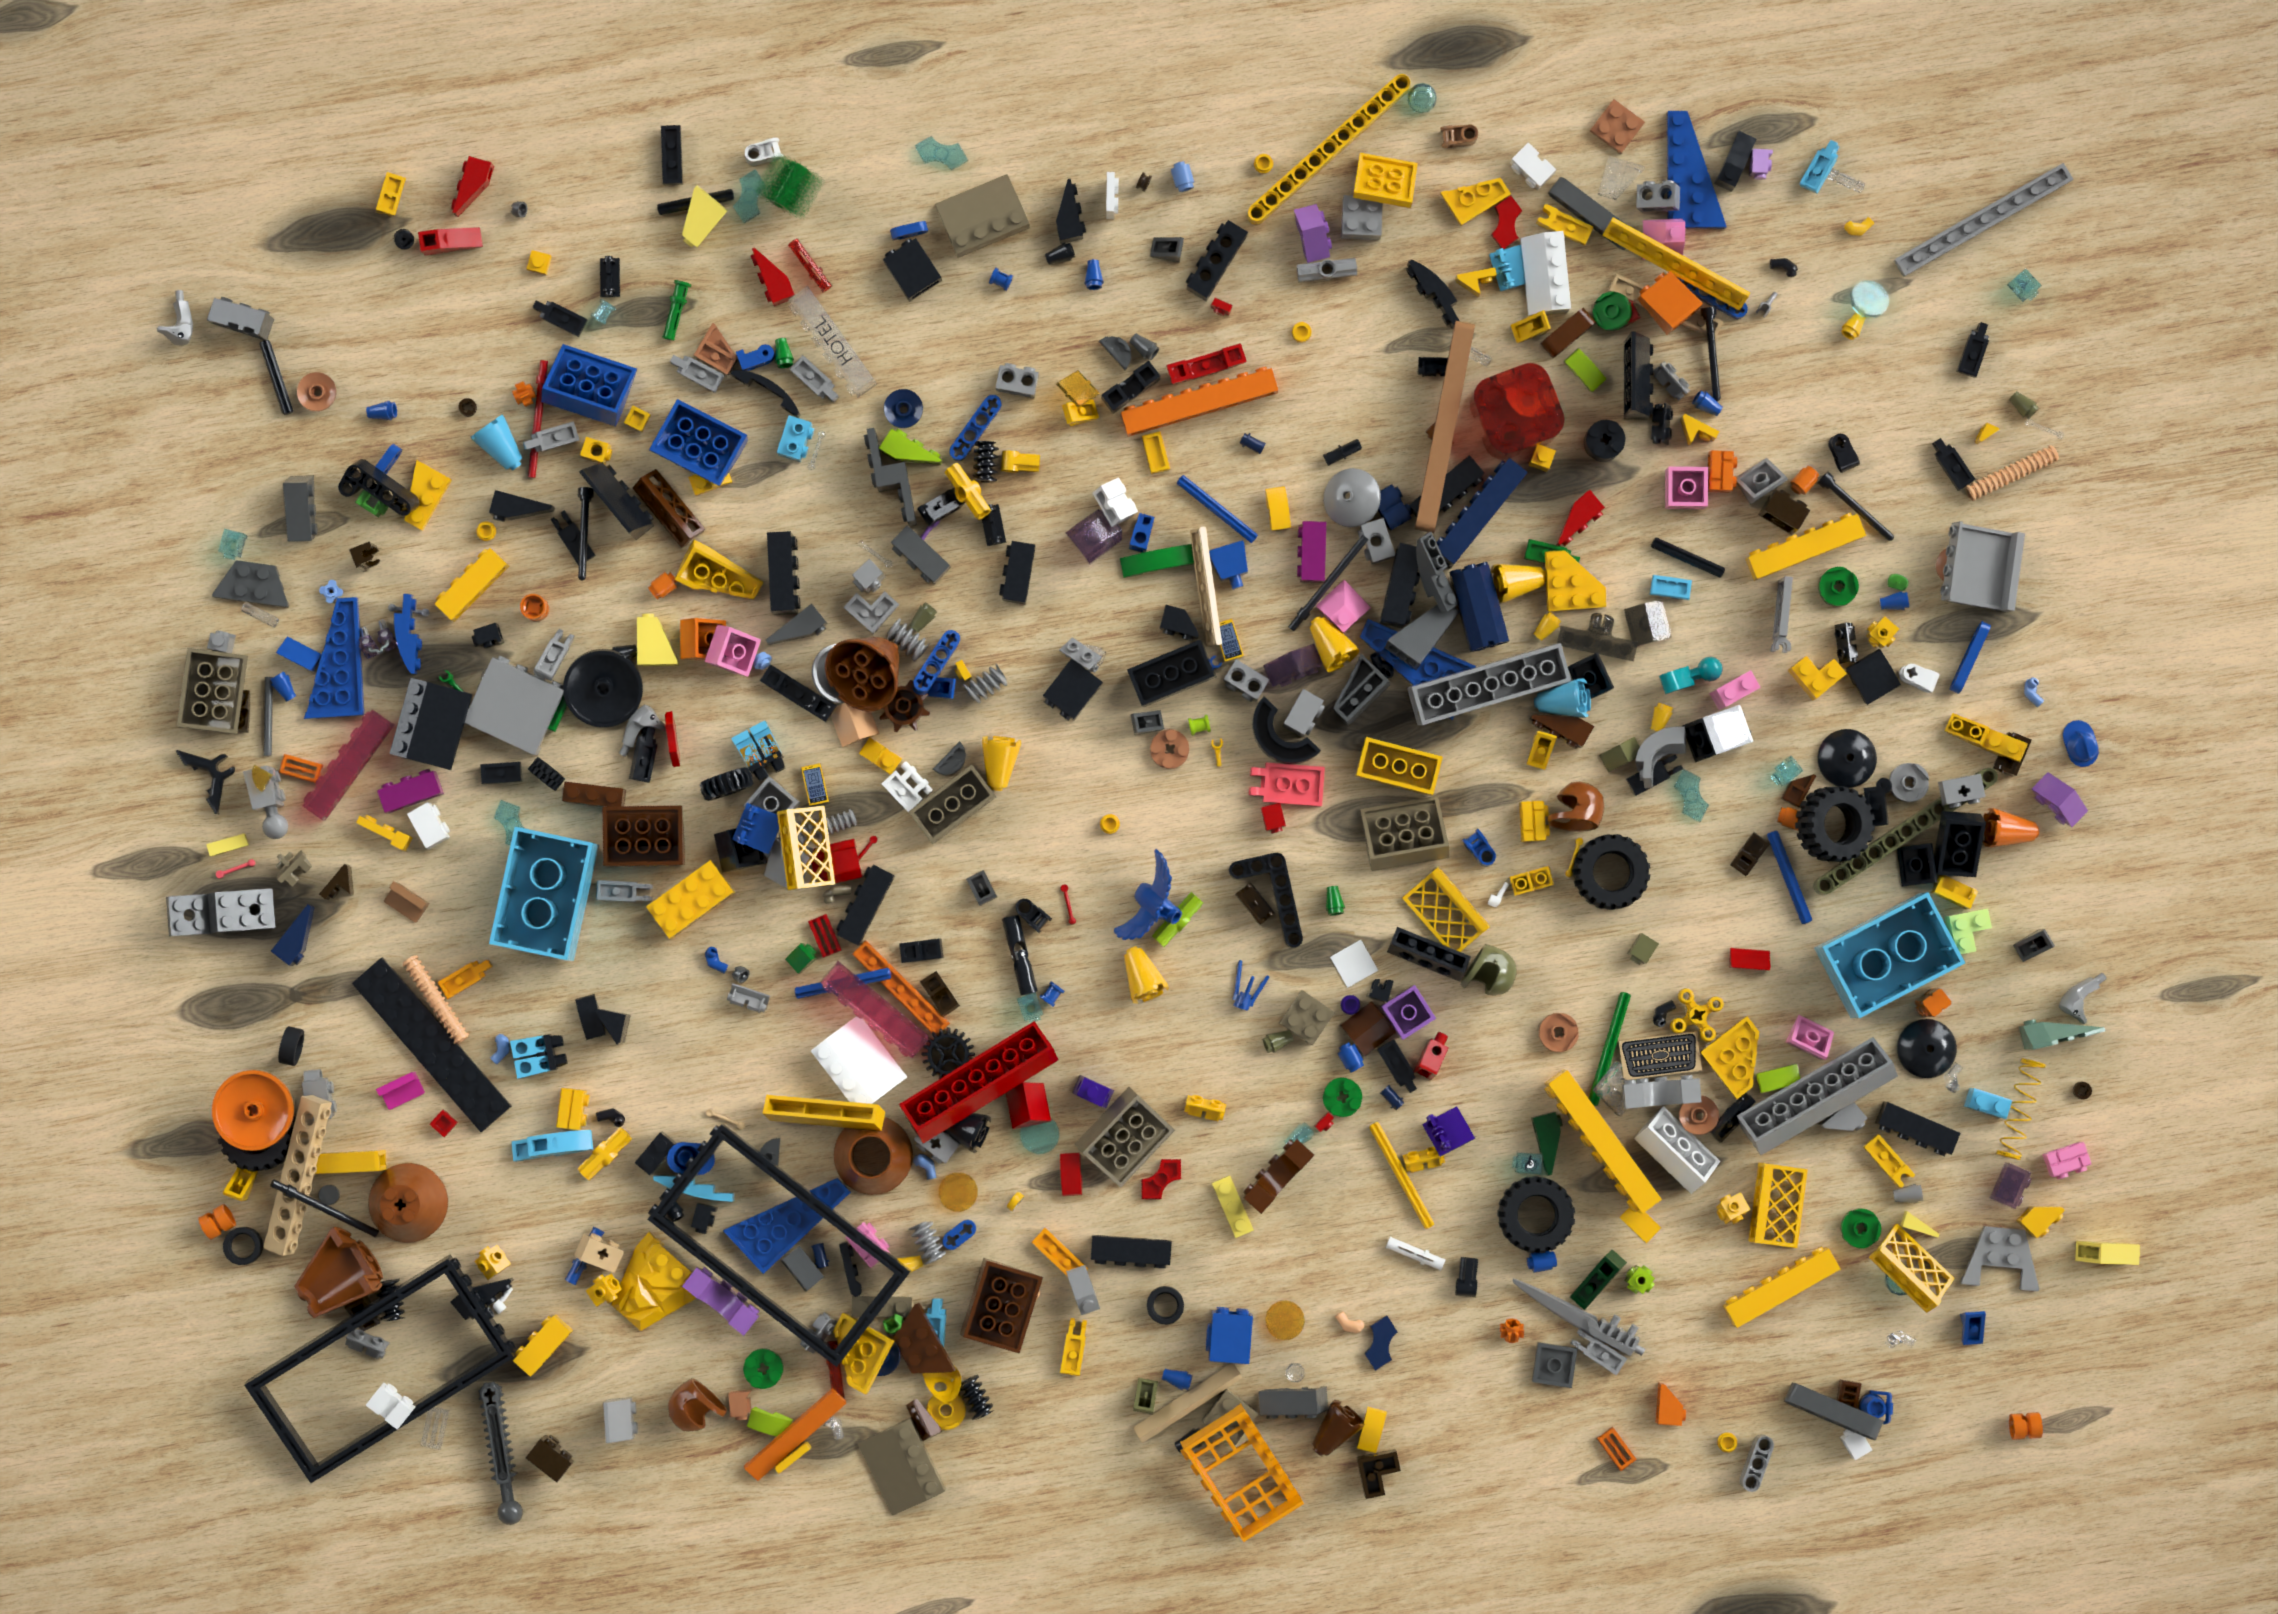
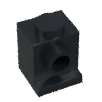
M497 623L473 630L472 640L475 647L484 646V648L495 646V642L499 644L504 643L499 624Z
M697 1203L691 1227L696 1228L695 1232L707 1234V1230L709 1227H713L715 1215H712V1213L717 1212L718 1207Z

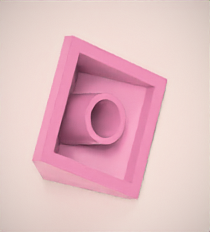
M1798 1015L1785 1043L1820 1060H1826L1834 1032Z

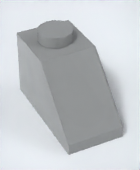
M1853 1102L1830 1115L1818 1125L1821 1128L1849 1131L1855 1129L1858 1131L1865 1125L1864 1121L1867 1117Z
M1083 1265L1066 1271L1081 1315L1100 1309L1086 1266Z

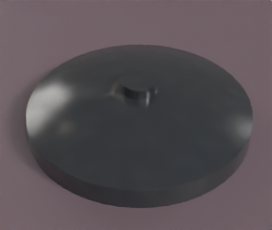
M596 649L580 655L572 662L564 678L563 694L570 711L582 722L595 727H613L628 720L638 709L643 694V681L638 668L627 656L610 649Z

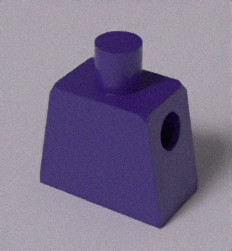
M1080 1075L1072 1093L1098 1106L1107 1108L1114 1090Z

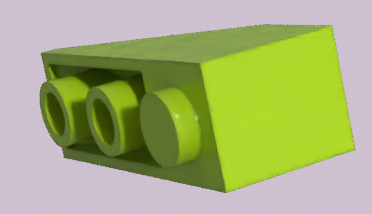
M891 428L879 447L882 453L895 461L939 465L942 463V460L939 458L940 454L932 449L927 451L922 448L924 444L916 439H913V441L906 438L907 434L898 428L896 431Z

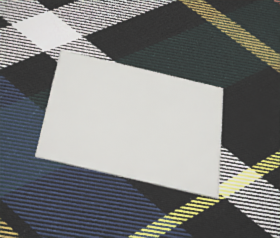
M1361 940L1330 957L1347 988L1378 971Z

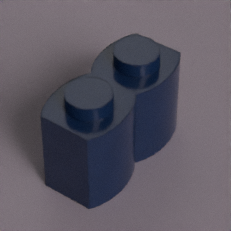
M1390 485L1380 491L1381 500L1378 512L1384 518L1385 524L1390 531L1412 519L1410 516L1413 514L1408 504H1403L1401 500L1403 495L1398 487L1394 488L1393 485Z

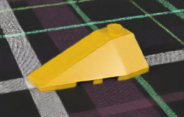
M696 540L692 541L685 553L675 580L692 589L711 590V592L728 593L732 596L754 599L763 585V581Z

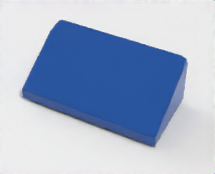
M288 636L276 652L314 672L322 655Z

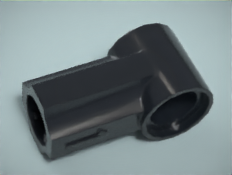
M1461 1257L1459 1278L1456 1281V1296L1476 1298L1478 1283L1476 1280L1477 1258Z

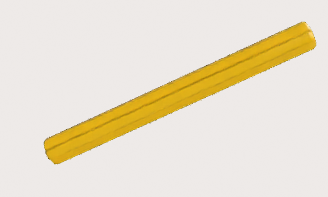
M1378 1122L1371 1124L1369 1128L1422 1225L1425 1229L1432 1227L1434 1222Z

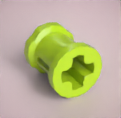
M1207 714L1202 718H1188L1192 736L1202 731L1211 732Z

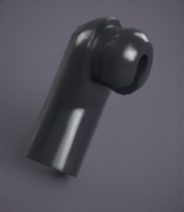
M1770 259V269L1783 268L1786 270L1788 277H1795L1797 275V265L1789 259Z
M1378 652L1371 654L1370 658L1373 665L1386 678H1392L1394 675L1393 667L1382 661Z
M1672 1000L1655 1009L1653 1023L1656 1026H1665L1667 1013L1676 1009Z

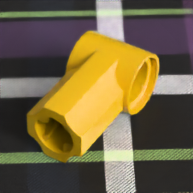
M1010 450L1002 451L1001 471L1010 473L1018 471L1039 472L1040 455L1021 454L1018 451Z

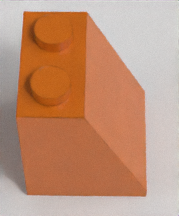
M1671 271L1666 275L1664 272L1654 279L1656 283L1651 287L1649 285L1645 286L1639 292L1641 295L1638 298V301L1666 335L1670 334L1696 313L1703 305Z

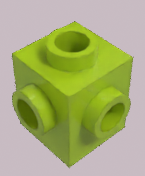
M1638 1265L1632 1266L1625 1275L1626 1279L1624 1281L1629 1284L1627 1288L1635 1294L1638 1292L1644 1294L1645 1291L1648 1293L1655 1284L1653 1283L1655 1278L1651 1276L1653 1272L1644 1265L1642 1268ZM1639 1277H1644L1645 1279L1642 1284L1638 1283Z

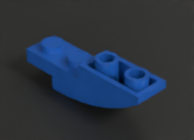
M403 594L402 613H394L395 636L404 664L411 674H417V670L421 668V658H418V650L421 651L422 639H419L418 634H411V630H415V619L412 618V612L416 611L417 600L413 599L414 595Z

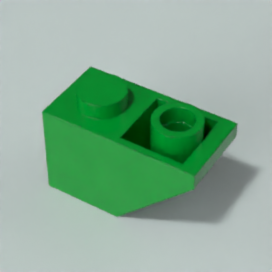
M800 943L785 960L800 974L817 959L815 956L817 952L810 944Z

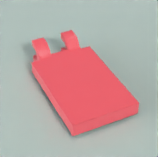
M1268 762L1265 763V768L1252 767L1250 769V776H1261V788L1249 787V795L1263 796V802L1321 807L1325 767Z

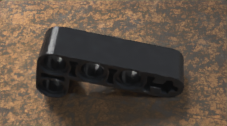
M360 459L350 465L338 485L339 492L345 497H350L363 488L402 516L410 514L420 504L415 494L364 459Z

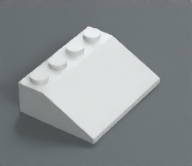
M860 1014L811 1050L812 1054L849 1102L873 1104L907 1078L906 1074Z

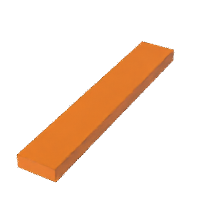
M866 940L852 953L869 972L884 968L890 969L891 979L879 982L931 1033L935 1032L938 1036L940 1034L939 1029L942 1028L944 1030L950 1024Z
M832 1388L744 1465V1469L759 1481L847 1404L846 1400Z

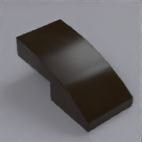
M1753 832L1730 865L1747 876L1770 843Z
M937 971L920 981L943 1017L960 1006Z

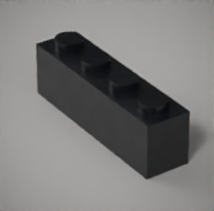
M1470 455L1446 474L1439 512L1441 510L1443 512L1447 511L1453 506L1451 502L1455 498L1460 500L1468 493L1466 489L1471 485L1476 487L1483 481L1481 477L1485 473ZM1421 495L1409 504L1416 518Z
M874 864L872 868L868 866L863 876L866 879L863 885H858L854 893L857 896L854 903L850 902L845 910L848 914L845 920H840L836 928L839 931L838 936L860 946L895 878V875Z
M1886 1101L1883 1102L1875 1124L1880 1125V1130L1890 1133L1891 1130L1897 1132V1137L1906 1141L1911 1138L1916 1141L1915 1145L1927 1149V1146L1934 1148V1153L1944 1157L1946 1154L1952 1155L1961 1134Z
M1092 1235L1091 1260H1095V1264H1106L1107 1261H1114V1265L1126 1266V1262H1131L1136 1267H1146V1264H1154V1268H1166V1265H1170L1172 1240Z

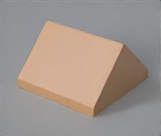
M843 703L837 706L831 714L842 747L879 734L872 712L861 711Z

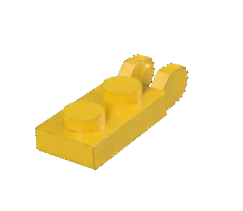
M1070 1318L1060 1373L1080 1376L1087 1320L1081 1322V1334L1076 1335L1073 1334L1075 1318Z

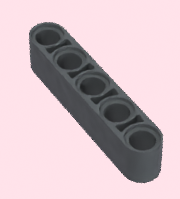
M1559 177L1548 192L1555 201L1583 222L1593 226V229L1603 235L1612 217L1621 221L1563 177ZM1608 239L1610 242H1612V243H1613L1614 245H1616L1618 248H1620V249H1622V250H1625V249H1626V248L1622 247L1621 245H1619V244H1617V243L1611 241L1610 239Z
M1793 1382L1784 1402L1871 1440L1877 1439L1883 1421L1877 1417Z

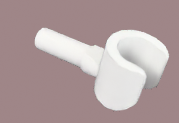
M1504 883L1497 896L1490 895L1488 905L1497 907L1500 904L1501 898L1509 886L1508 883Z
M512 1288L506 1291L494 1303L493 1309L498 1314L507 1308L503 1302L513 1290Z

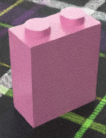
M1750 670L1709 694L1718 710H1721L1761 687Z

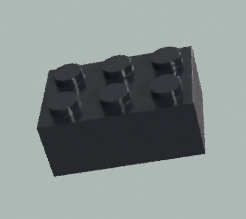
M1941 812L1934 852L1937 875L1977 876L1986 822L1981 814Z

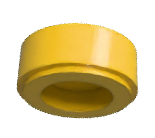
M1305 322L1295 324L1292 329L1293 339L1300 343L1308 341L1311 337V327Z
M1017 1192L1007 1204V1208L1013 1212L1023 1200L1024 1195Z

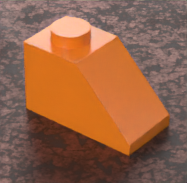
M1658 1382L1655 1422L1663 1425L1682 1426V1421L1686 1420V1409H1683V1405L1664 1383Z

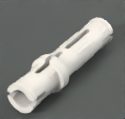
M1391 1236L1387 1242V1249L1417 1260L1423 1266L1426 1264L1440 1271L1443 1268L1445 1259L1429 1253V1250H1421Z

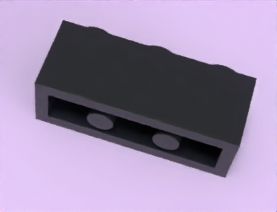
M1012 541L1011 546L1007 545L1006 557H1009L1008 565L1004 564L1002 575L1006 579L1005 584H1001L999 595L1003 596V601L1026 605L1036 548L1035 544Z

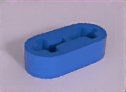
M919 221L892 228L890 233L892 240H901L925 234L928 232L926 221Z
M392 444L375 467L387 475L401 455L402 449Z
M969 1219L960 1222L944 1235V1247L949 1250L958 1248L975 1234L976 1224ZM966 1223L973 1226L971 1228L972 1233L965 1232L963 1235L960 1234V1231L964 1229L963 1224ZM958 1234L959 1238L955 1240V1246L946 1243L948 1241L947 1236L954 1237Z

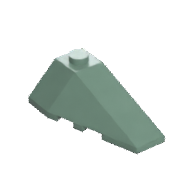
M2035 1019L2024 1021V1025L2019 1026L2024 1049L2035 1050L2059 1044L2058 1041L2074 1040L2075 1037L2080 1038L2105 1031V1027L2036 1022Z

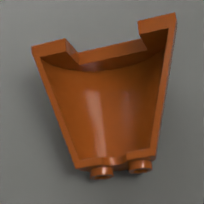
M339 1227L330 1229L294 1286L299 1298L307 1301V1311L313 1318L373 1294L382 1287L380 1280L383 1279V1274L372 1252L360 1239L356 1242V1240L350 1237L352 1235L350 1232Z

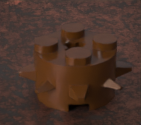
M910 680L906 686H899L897 688L894 699L887 706L883 707L885 712L879 717L880 720L890 719L894 723V732H898L902 726H910L916 731L918 730L917 721L920 720L921 716L930 715V712L924 708L923 700L928 696V693L924 695L916 694L912 689L913 680ZM901 702L909 703L906 711L903 709L899 710Z

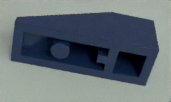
M307 904L271 950L273 954L289 966L298 965L304 958L303 953L306 951L315 909L313 905Z

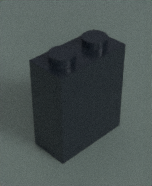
M916 238L906 240L901 244V248L896 251L895 249L889 251L883 259L884 264L909 302L942 281V277Z
M1070 659L1043 694L1045 698L1044 703L1052 709L1057 707L1061 710L1059 714L1069 721L1071 718L1075 721L1102 686L1103 682L1079 663Z

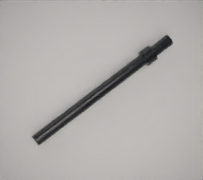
M1364 535L1359 538L1304 608L1301 607L1299 609L1298 615L1288 626L1291 630L1295 631L1302 621L1311 615L1310 611L1369 540Z
M275 1179L270 1184V1187L283 1192L284 1196L290 1199L293 1197L373 1237H376L379 1233V1230L297 1191V1188L290 1184L285 1185Z

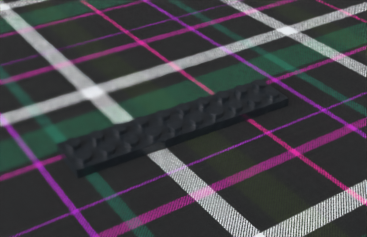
M383 957L352 983L481 1133L512 1107L461 1046L453 1043L454 1039L450 1038L451 1035L447 1034V1030L443 1028L441 1023Z

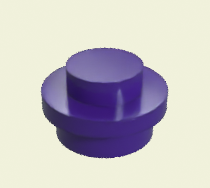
M1347 995L1341 1000L1340 1006L1344 1013L1353 1015L1359 1011L1360 1001L1354 995Z

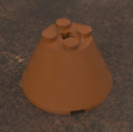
M882 637L847 639L837 643L829 651L825 661V673L830 687L833 686L839 693L838 697L855 709L872 712L887 706L894 699L898 688L900 661L898 646L894 642H890Z
M415 1163L398 1164L380 1174L372 1185L368 1199L369 1213L374 1225L386 1237L404 1243L421 1241L432 1235L442 1225L448 1210L447 1190L440 1178L428 1167Z

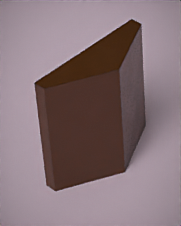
M1372 1001L1340 1025L1364 1057L1396 1033Z

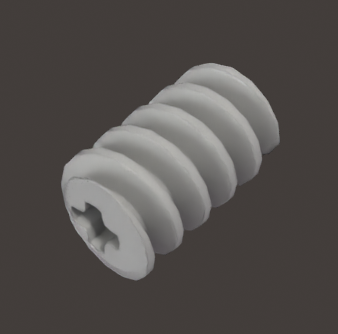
M899 618L888 631L887 640L895 639V644H901V651L907 648V656L913 653L912 660L915 661L921 657L930 643L926 646L924 645L926 638L919 641V633L913 636V628L906 631L907 623L900 626L901 619Z
M995 664L996 670L989 667L990 674L983 671V678L977 675L976 683L969 680L970 687L963 684L973 701L981 703L980 696L987 699L986 692L993 695L994 687L997 690H1001L1000 683L1007 686L1006 677L997 664Z
M925 1221L909 1228V1230H915L911 1236L919 1238L914 1242L915 1245H922L918 1252H925L921 1259H928L924 1265L939 1260L946 1254L945 1251H939L943 1246L942 1243L936 1244L940 1239L939 1236H932L936 1229H929L933 1225V1221Z

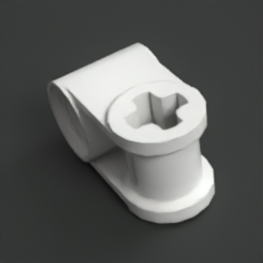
M770 138L747 146L745 149L747 163L757 166L770 161L773 162L772 158L781 154L778 145L779 138ZM756 151L759 153V156L756 159H751L749 153Z
M1908 664L1899 670L1901 681L1927 693H1933L1940 675L1935 671L1925 669L1916 664ZM1911 670L1910 673L1913 676L1909 677V673H1907V671Z

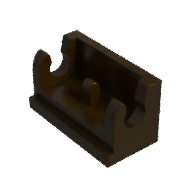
M370 541L349 549L356 568L363 572L380 563L379 559L371 561L374 557L372 554L377 553L379 550Z
M2008 732V736L2026 742L2028 744L2020 762L2004 756H1997L1993 769L2014 777L2019 772L2032 740L2017 733Z
M1251 882L1235 894L1259 925L1275 914Z

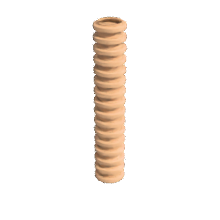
M2049 445L2048 448L2037 451V454L2032 453L2031 457L2026 456V459L2022 458L2020 462L2016 461L2015 464H2010L2009 467L2005 466L2004 470L1999 469L1998 472H1993V475L1989 474L1987 478L1982 477V480L1978 479L1976 483L1972 482L1971 485H1966V494L1970 500L1975 501L1976 498H1981V495L1986 496L1987 492L1992 493L1993 490H1998V487L2002 488L2004 485H2009V482L2013 483L2014 479L2019 480L2020 477H2025V474H2031V471L2036 472L2037 469H2042V466L2046 467L2048 464H2052L2053 461L2057 462L2059 458L2058 453L2052 445Z
M418 955L410 957L403 962V967H406V971L410 972L409 976L414 978L413 982L417 983L416 987H420V993L423 992V997L427 998L426 1002L431 1004L430 1008H433V1012L437 1013L436 1017L441 1019L440 1023L444 1024L443 1028L447 1029V1034L450 1033V1038L454 1039L453 1043H461L470 1034L465 1032L466 1028L462 1027V1022L459 1023V1018L455 1017L456 1013L451 1011L453 1008L448 1006L449 1002L445 1001V996L442 997V992L438 991L439 987L435 986V981H432V977L428 976L429 972L424 970L426 967L421 965L422 961L418 960Z

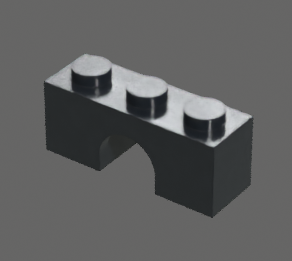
M1148 360L1133 371V374L1122 383L1114 385L1103 393L1101 399L1112 414H1114L1157 383L1161 376Z

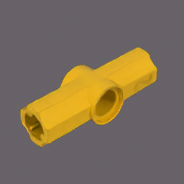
M958 463L952 464L946 469L944 473L955 487V496L958 501L965 502L976 519L980 520L987 516L991 509L981 496L979 483L975 480L971 481Z
M620 1127L606 1141L604 1140L593 1150L592 1155L577 1169L590 1181L604 1166H608L618 1156V1153L631 1142L632 1137L626 1130Z

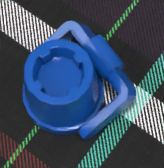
M1869 1390L1870 1394H1866L1861 1398L1859 1410L1877 1418H1881L1886 1414L1885 1421H1882L1883 1424H1889L1891 1422V1415H1893L1892 1394L1885 1391ZM1879 1395H1887L1886 1402Z

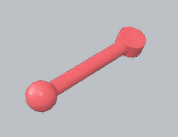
M250 859L247 863L225 871L219 870L216 872V877L223 878L224 875L247 866L253 867L255 860Z

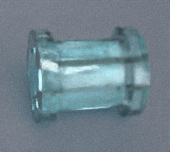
M600 299V305L590 316L606 325V319L616 308L605 300Z

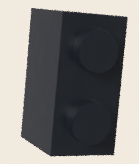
M662 1131L635 1161V1164L648 1175H653L667 1158L670 1148L677 1143Z

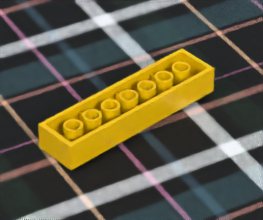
M1563 1069L1544 1083L1546 1085L1544 1090L1550 1098L1557 1100L1558 1104L1556 1106L1559 1111L1564 1115L1567 1114L1570 1118L1568 1123L1572 1129L1581 1133L1580 1140L1586 1147H1591L1593 1150L1591 1155L1597 1163H1602L1605 1166L1603 1171L1609 1179L1615 1180L1617 1184L1614 1186L1617 1191L1623 1196L1626 1195L1629 1199L1626 1203L1631 1210L1643 1214L1661 1201V1197L1570 1072Z

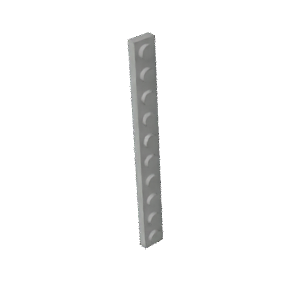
M2062 163L1899 256L1894 262L1903 277L2074 179L2065 164Z

